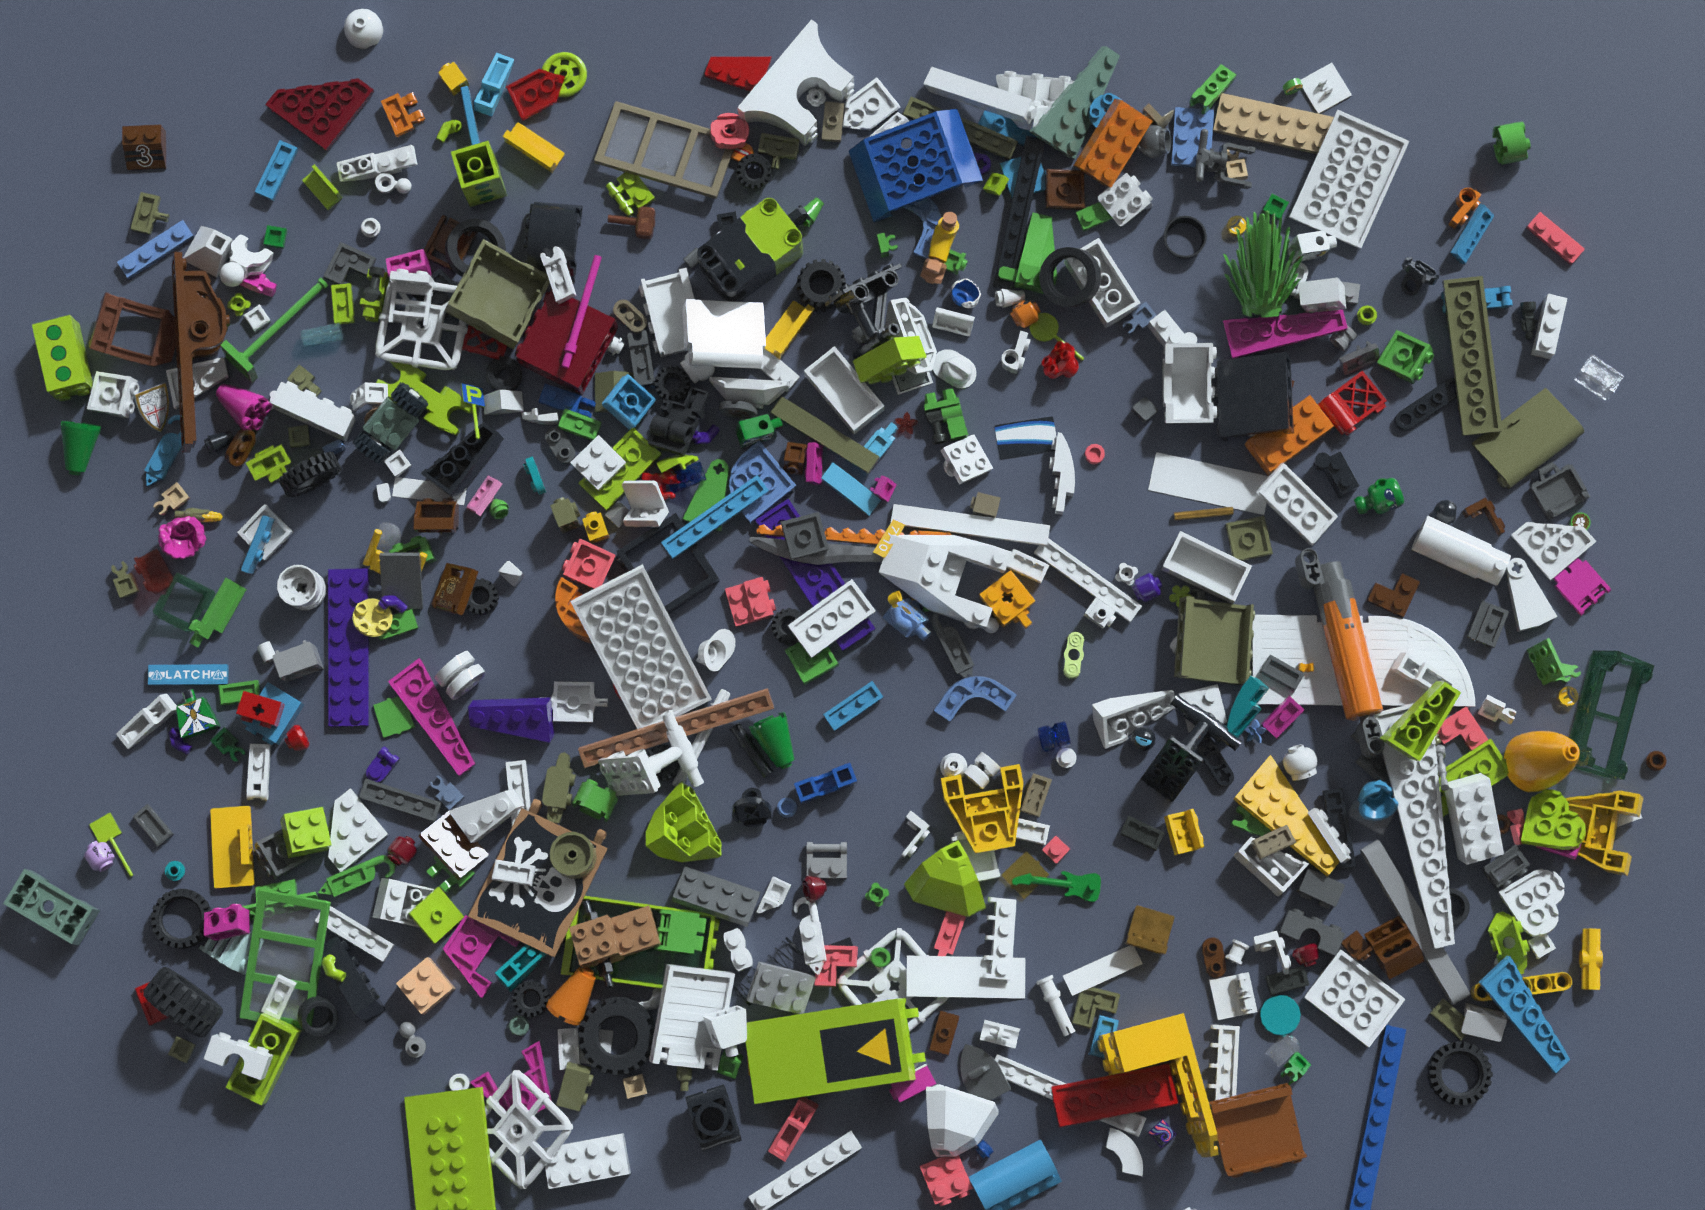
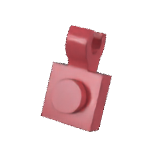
M1522 808L1507 812V817L1514 824L1510 826L1515 845L1521 844L1525 823Z

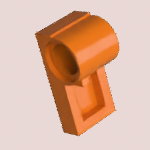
M1464 188L1458 194L1456 204L1460 210L1448 224L1453 229L1458 224L1462 226L1469 218L1466 214L1470 209L1474 212L1481 203L1478 201L1481 196L1478 191L1472 188ZM1462 195L1469 196L1471 202L1463 201Z

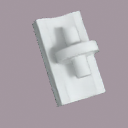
M984 1020L980 1040L1016 1048L1020 1029Z

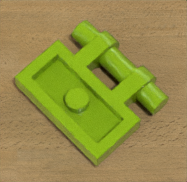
M626 172L616 178L620 184L618 187H615L612 182L605 186L609 191L610 197L617 201L619 209L625 212L628 217L634 214V211L631 209L632 206L636 205L639 209V207H645L655 200V197L639 176ZM624 191L630 197L627 201L621 195Z

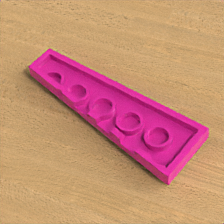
M1343 310L1223 321L1232 359L1348 330Z
M418 658L388 682L456 773L461 776L476 764L422 660Z

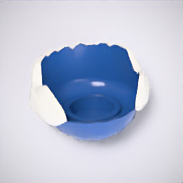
M962 279L952 285L951 298L957 306L973 308L977 305L981 293L976 284L969 279Z

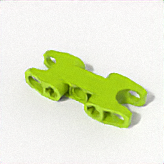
M390 361L401 372L400 379L394 384H388L379 379L376 382L388 384V397L394 401L391 398V393L400 382L409 385L419 395H422L428 403V406L425 408L428 412L423 419L441 431L458 436L460 433L459 429L449 422L450 414L455 410H463L472 414V406L463 403L460 394L447 386H444L442 391L438 393L422 383L426 374L420 369L409 364Z

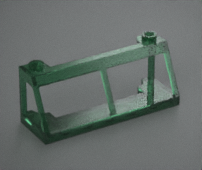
M1592 651L1570 734V739L1578 745L1580 750L1579 760L1575 769L1610 779L1625 780L1628 766L1627 762L1622 760L1641 684H1646L1652 679L1655 665L1620 651ZM1618 663L1631 666L1632 669L1619 717L1596 711L1606 672H1613L1614 667ZM1595 715L1618 722L1606 768L1595 765L1596 758L1592 756V748L1587 747Z

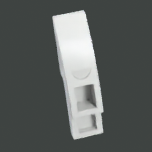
M412 145L337 162L341 182L376 178L381 173L395 174L402 172V169L417 165L415 149Z
M1058 432L1057 438L1052 440L1051 449L1055 450V455L1050 457L1049 468L1053 469L1052 475H1060V477L1055 479L1054 489H1058L1057 497L1053 496L1052 508H1056L1055 514L1063 515L1066 496L1073 497L1075 473L1068 444L1063 434Z

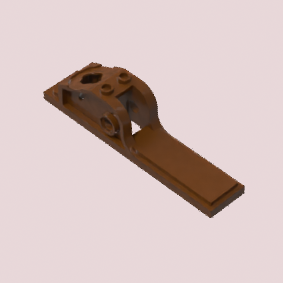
M174 252L171 268L182 453H190L191 448H194L197 441L192 359L209 357L220 350V345L223 343L230 326V317L226 315V310L220 297L217 298L210 285L211 280L206 271H185L187 268L186 258L182 257V252Z

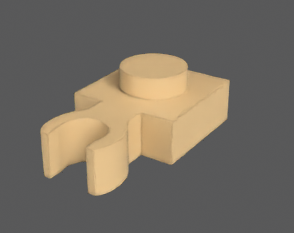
M1227 149V159L1229 160L1226 164L1227 177L1238 180L1248 179L1245 159H1239L1240 152L1236 151V154L1232 155Z
M176 482L161 494L165 499L156 502L153 507L157 509L159 506H163V510L159 513L163 516L170 507L176 510L187 502L190 497L179 483Z

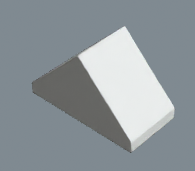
M497 390L484 395L485 416L524 412L521 391Z

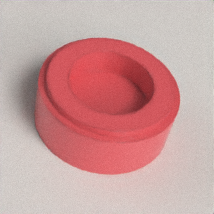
M1098 444L1089 445L1085 451L1086 461L1094 465L1102 462L1105 456L1104 449Z

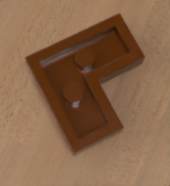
M1402 573L1394 590L1375 583L1367 602L1403 618L1420 581Z

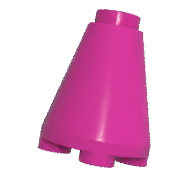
M222 384L216 391V397H218L219 402L243 430H259L267 413L272 409V404L264 396L232 385Z

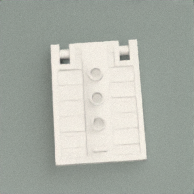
M666 964L649 1058L651 1063L659 1064L660 1060H663V1063L666 1065L704 1069V1065H708L707 1068L718 1070L721 1049L713 1045L703 1016L729 1008L735 977L734 973ZM662 1047H666L665 1052H661ZM707 1052H710L709 1057H706Z

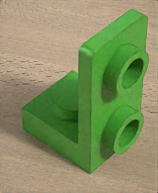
M421 535L410 539L411 542L395 544L389 550V553H405L421 547L418 551L428 555L426 559L428 564L436 561L428 539Z

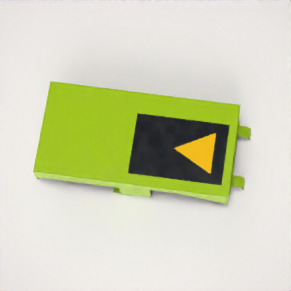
M897 998L747 1022L746 1048L754 1104L916 1080L914 1063L925 1062L926 1059L924 1052L912 1054L907 1018L919 1017L918 1008L906 1009V998Z

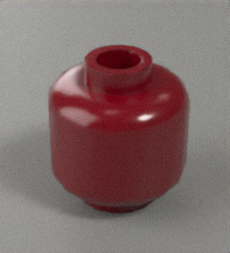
M401 836L396 837L387 848L388 859L397 866L407 865L417 853V849L414 846L415 841L409 836H405V838Z

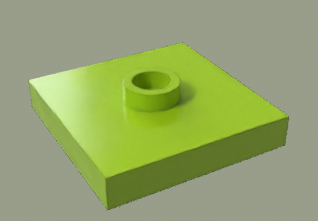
M436 887L408 913L433 944L439 941L464 918L440 887Z

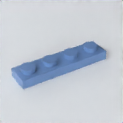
M182 220L117 263L126 277L131 279L195 237Z

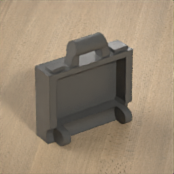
M1552 462L1538 469L1540 482L1537 481L1531 484L1529 488L1547 521L1591 497L1572 464L1565 465L1561 468L1562 470ZM1554 470L1555 474L1548 478L1544 477L1545 474Z

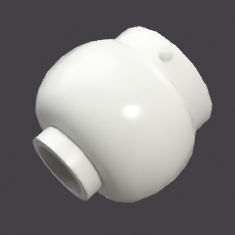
M689 352L685 355V360L680 362L694 384L699 380L705 381L709 379L715 371L714 366L690 365Z
M1303 744L1288 749L1289 752L1283 758V765L1286 772L1291 775L1292 780H1302L1317 773V757L1312 749L1304 747Z

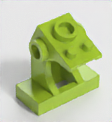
M281 444L277 447L272 445L256 453L255 458L247 461L246 465L255 481L267 476L271 483L287 472L285 466L290 464L291 461Z

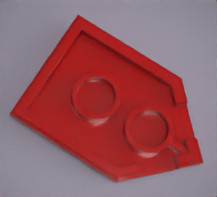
M537 69L506 86L522 121L557 102L565 76Z

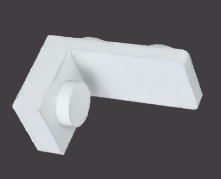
M365 382L350 395V403L353 405V410L357 411L366 404L381 405L386 397H388V384Z
M912 811L906 816L908 820L906 824L915 831L917 829L921 831L901 854L903 858L907 855L911 857L917 849L916 843L919 840L924 841L930 833L928 831L929 825Z
M1277 931L1253 937L1255 951L1261 950L1265 952L1271 950L1272 947L1276 948L1284 975L1288 974L1291 961L1289 956L1284 954L1285 943L1283 938L1278 936Z

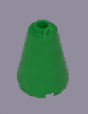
M70 421L61 422L65 469L69 470V474L81 475V472L86 471L100 434L101 426Z
M785 712L778 713L779 716L775 718L772 715L754 723L753 726H749V730L776 767L785 769L790 767L795 759L787 716Z

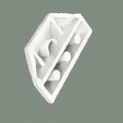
M907 298L889 301L885 328L892 323L899 326L900 332L893 338L919 336L927 358L920 361V365L907 368V370L914 374L932 371L937 351L924 315L915 306L910 304Z
M709 377V381L726 401H731L732 404H736V401L754 404L756 408L770 405L790 387V383L787 381Z

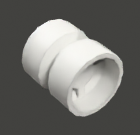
M981 752L975 758V764H970L963 773L983 790L990 782L989 777H994L999 772L1000 766L988 755Z

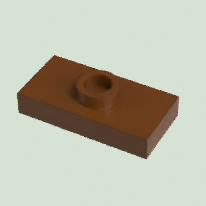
M940 1010L929 1050L949 1055L960 1016Z

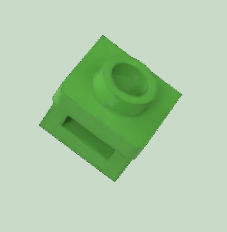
M950 249L947 261L944 263L947 266L946 270L956 275L959 274L960 270L964 271L968 260H965L966 254L963 252L960 254Z

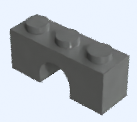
M1295 908L1292 911L1288 910L1278 931L1279 934L1298 941L1304 930H1313L1318 936L1317 946L1319 951L1333 957L1337 956L1345 933L1341 932L1342 928L1330 924V927L1322 924L1323 920L1314 916L1311 919L1303 916L1304 912Z

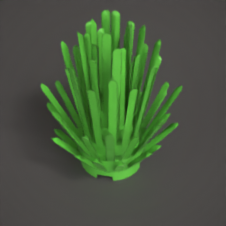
M1265 211V215L1263 213L1259 215L1257 225V214L1255 212L1253 213V226L1249 225V218L1246 217L1245 246L1244 239L1236 228L1239 249L1236 250L1245 286L1236 261L1231 259L1230 264L1227 255L1223 254L1238 290L1229 275L1224 274L1229 282L1228 285L1242 305V314L1252 317V313L1261 315V317H1275L1282 314V305L1301 280L1297 279L1294 283L1298 276V273L1295 274L1303 256L1299 258L1298 262L1294 263L1285 282L1295 251L1291 252L1284 269L1290 240L1288 239L1290 227L1286 229L1282 255L1279 258L1282 242V217L1279 218V225L1276 229L1275 213L1272 214V224H1269V211Z

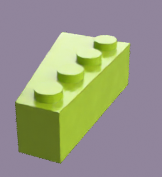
M1436 681L1380 737V740L1411 760L1421 761L1461 692L1446 682Z

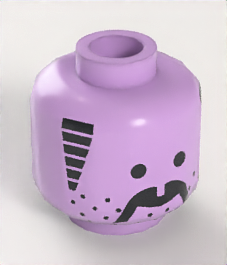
M95 841L87 846L88 850L85 852L84 857L92 870L103 872L113 865L115 856L107 843Z

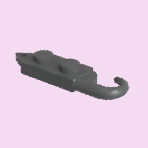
M933 612L931 616L932 626L956 675L959 674L964 678H967V675L972 677L973 666L975 665L958 631L954 627L942 628L938 620L940 614Z

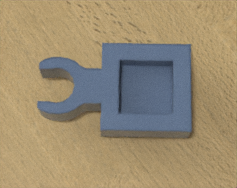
M1144 302L1130 313L1133 319L1125 321L1122 327L1131 325L1132 329L1128 332V335H1130L1137 326L1142 330L1146 328L1149 321L1157 315L1147 302Z
M437 775L436 777L440 780V784L435 786L430 782V785L440 791L436 797L449 810H452L465 797L451 782L446 786L444 780Z

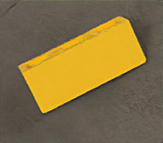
M519 122L516 123L511 132L507 130L503 135L506 143L551 173H553L565 156L563 151Z
M792 301L765 338L766 346L764 349L780 360L812 316L814 308L809 304L803 307L796 301Z

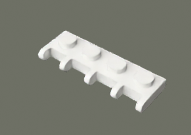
M988 897V902L995 903L994 916L987 915V920L993 921V936H985V940L992 941L991 956L984 955V960L991 961L990 974L984 973L983 978L1010 981L1016 900Z
M1211 1025V1029H1218V1043H1210V1047L1217 1048V1064L1209 1063L1210 1068H1216V1084H1208V1088H1215V1100L1236 1095L1240 1026Z

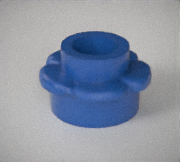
M984 1140L978 1143V1147L975 1149L982 1158L986 1156L990 1158V1155L994 1152Z

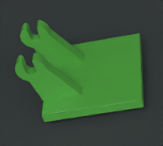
M1550 638L1527 649L1529 659L1533 662L1537 676L1543 686L1556 681L1566 683L1571 677L1576 678L1581 674V672H1574V669L1578 668L1577 665H1568L1560 662Z

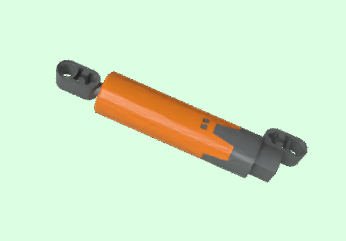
M1307 548L1295 559L1299 581L1304 589H1314L1345 717L1352 721L1360 720L1356 732L1361 752L1367 758H1374L1384 750L1385 743L1380 740L1382 736L1380 724L1372 716L1381 713L1383 707L1351 580L1345 579L1340 561L1320 565L1317 552ZM1303 556L1307 557L1310 563H1307ZM1370 743L1375 746L1376 751L1370 748Z

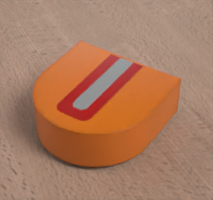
M746 143L744 147L734 150L731 159L739 162L744 156L754 154L753 148Z

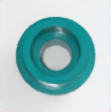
M171 861L165 867V875L172 881H178L184 877L185 867L179 861ZM177 867L178 872L173 875L171 870Z

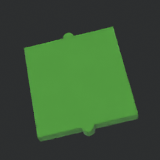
M399 696L392 699L387 698L386 701L373 705L383 738L395 734L401 735L402 732L415 728L410 710Z

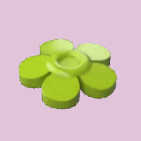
M1178 585L1174 586L1172 591L1175 594H1171L1169 599L1171 602H1176V606L1179 607L1180 598L1192 597L1188 594L1190 588L1186 585L1182 588Z

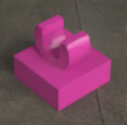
M881 475L880 478L874 479L878 483L876 488L871 487L870 490L881 500L889 502L896 484L888 477Z

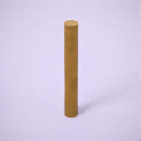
M1233 507L1174 512V520L1233 515L1234 510Z

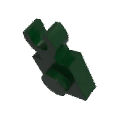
M223 727L210 740L224 755L230 752L231 759L237 763L239 762L235 757L237 752L240 751L243 755H246V751L243 748L235 746L240 741L226 727Z

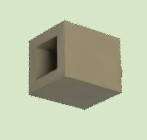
M978 492L977 497H972L970 508L973 509V515L996 518L1001 498Z

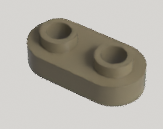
M619 300L615 303L613 307L615 316L633 333H642L643 330H646L647 319L628 300ZM622 308L627 309L625 314L620 313ZM636 321L641 322L639 327L634 326Z

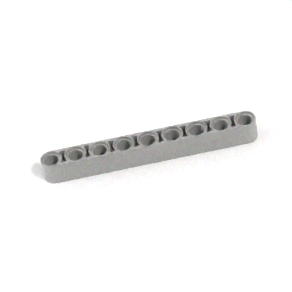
M1376 840L1360 849L1364 860L1396 914L1401 917L1409 928L1411 935L1419 944L1427 966L1450 1004L1455 1005L1470 996L1467 986L1443 947L1434 949L1427 920L1379 840Z

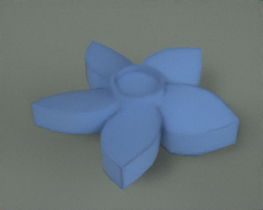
M1257 719L1252 722L1251 726L1245 729L1247 733H1250L1247 741H1252L1255 738L1258 743L1262 742L1260 734L1265 733L1266 729L1260 727Z

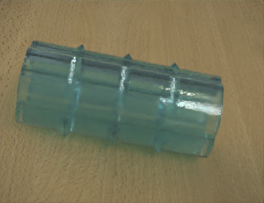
M340 323L301 330V339L304 347H315L316 345L343 340V331Z

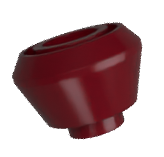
M806 876L802 881L804 896L811 903L822 898L824 892L827 891L825 881L819 877Z
M1315 943L1293 950L1292 956L1299 965L1304 964L1306 968L1316 964L1315 960L1319 959V949Z

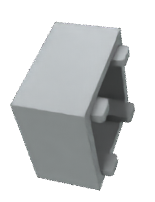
M304 640L303 644L282 652L276 650V654L272 655L279 677L285 682H290L324 669L317 647L310 641Z

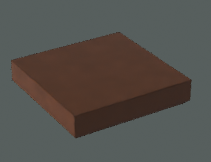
M1046 169V209H1084V172L1081 170Z

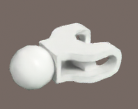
M239 235L231 243L229 263L223 265L219 272L221 282L226 286L235 287L250 275L263 274L272 262L273 252L266 248L259 253L250 252L247 250V240L249 238Z

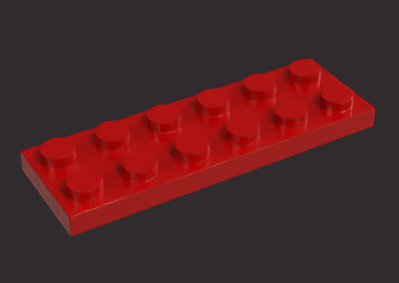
M1169 1064L1052 1086L1050 1088L1059 1128L1178 1104Z

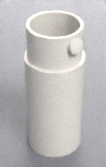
M1426 516L1411 550L1475 579L1480 578L1495 586L1500 582L1511 555L1491 547V544L1430 516Z

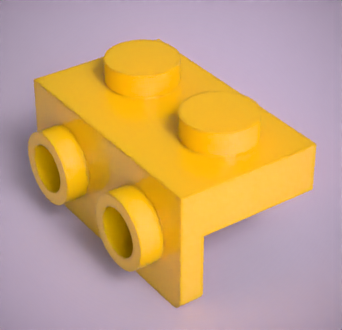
M1194 809L1164 816L1174 855L1204 848L1203 836L1200 833L1198 817Z

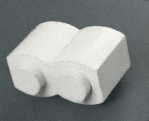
M738 928L724 933V942L728 950L731 951V961L734 967L739 972L753 967V959L750 952L746 949V940L743 933Z

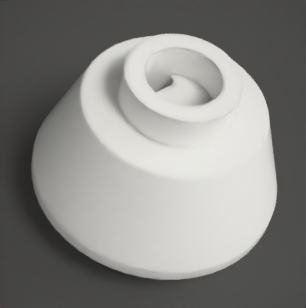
M957 753L946 755L940 763V770L944 777L961 775L962 778L964 776L963 772L967 769L965 758Z

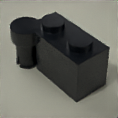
M1341 451L1332 456L1322 452L1315 457V469L1318 471L1324 470L1339 499L1357 490L1359 484Z

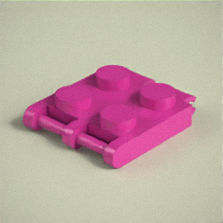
M1577 557L1567 566L1571 573L1563 569L1553 579L1557 583L1554 587L1576 612L1582 616L1589 606L1596 604L1602 595L1611 591V588L1586 560L1582 562ZM1601 588H1603V590L1594 597V594L1597 593ZM1589 599L1590 601L1581 608L1580 606Z

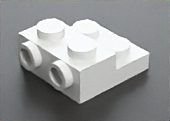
M96 371L87 409L107 413L111 416L129 418V414H132L135 408L133 403L134 395L139 392L138 381L130 376Z

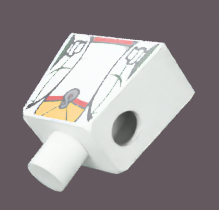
M1325 231L1299 234L1288 245L1289 256L1292 251H1295L1291 263L1298 262L1301 256H1303L1301 262L1322 257L1330 248L1337 246L1335 236L1327 237Z

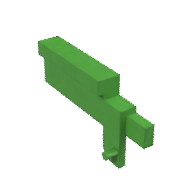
M225 578L201 621L194 620L190 624L189 629L195 633L189 643L199 647L203 638L209 639L213 630L223 633L247 589Z

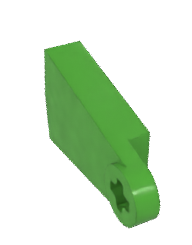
M716 459L711 462L683 517L684 521L691 522L726 497L729 467L724 460ZM721 464L724 472H720L717 475L714 467H718ZM722 525L716 530L722 531Z

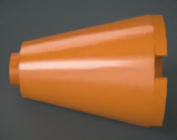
M588 967L578 968L548 999L547 1009L557 1018L560 1015L566 1018L564 1022L568 1024L580 1025L596 979L594 972Z

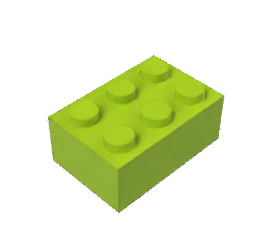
M919 336L896 337L853 360V364L860 383L869 382V384H874L879 381L886 383L893 380L892 376L907 372V368L920 365V361L927 358Z

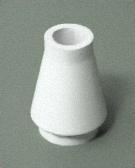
M1000 289V291L995 292L997 307L1005 308L1025 300L1023 290Z

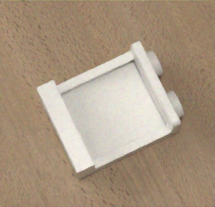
M963 832L954 833V837H951V844L959 840L969 857L979 882L1000 878L994 850L975 854Z

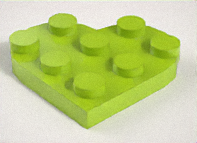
M1545 789L1535 795V797L1532 796L1528 804L1521 844L1559 850L1578 849L1586 836V826L1577 813L1569 811V803L1562 796V793L1553 789Z

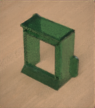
M176 572L165 594L159 597L153 609V616L189 634L192 632L189 629L192 621L198 620L202 610L209 608L215 596V591ZM176 582L203 595L189 623L162 610Z

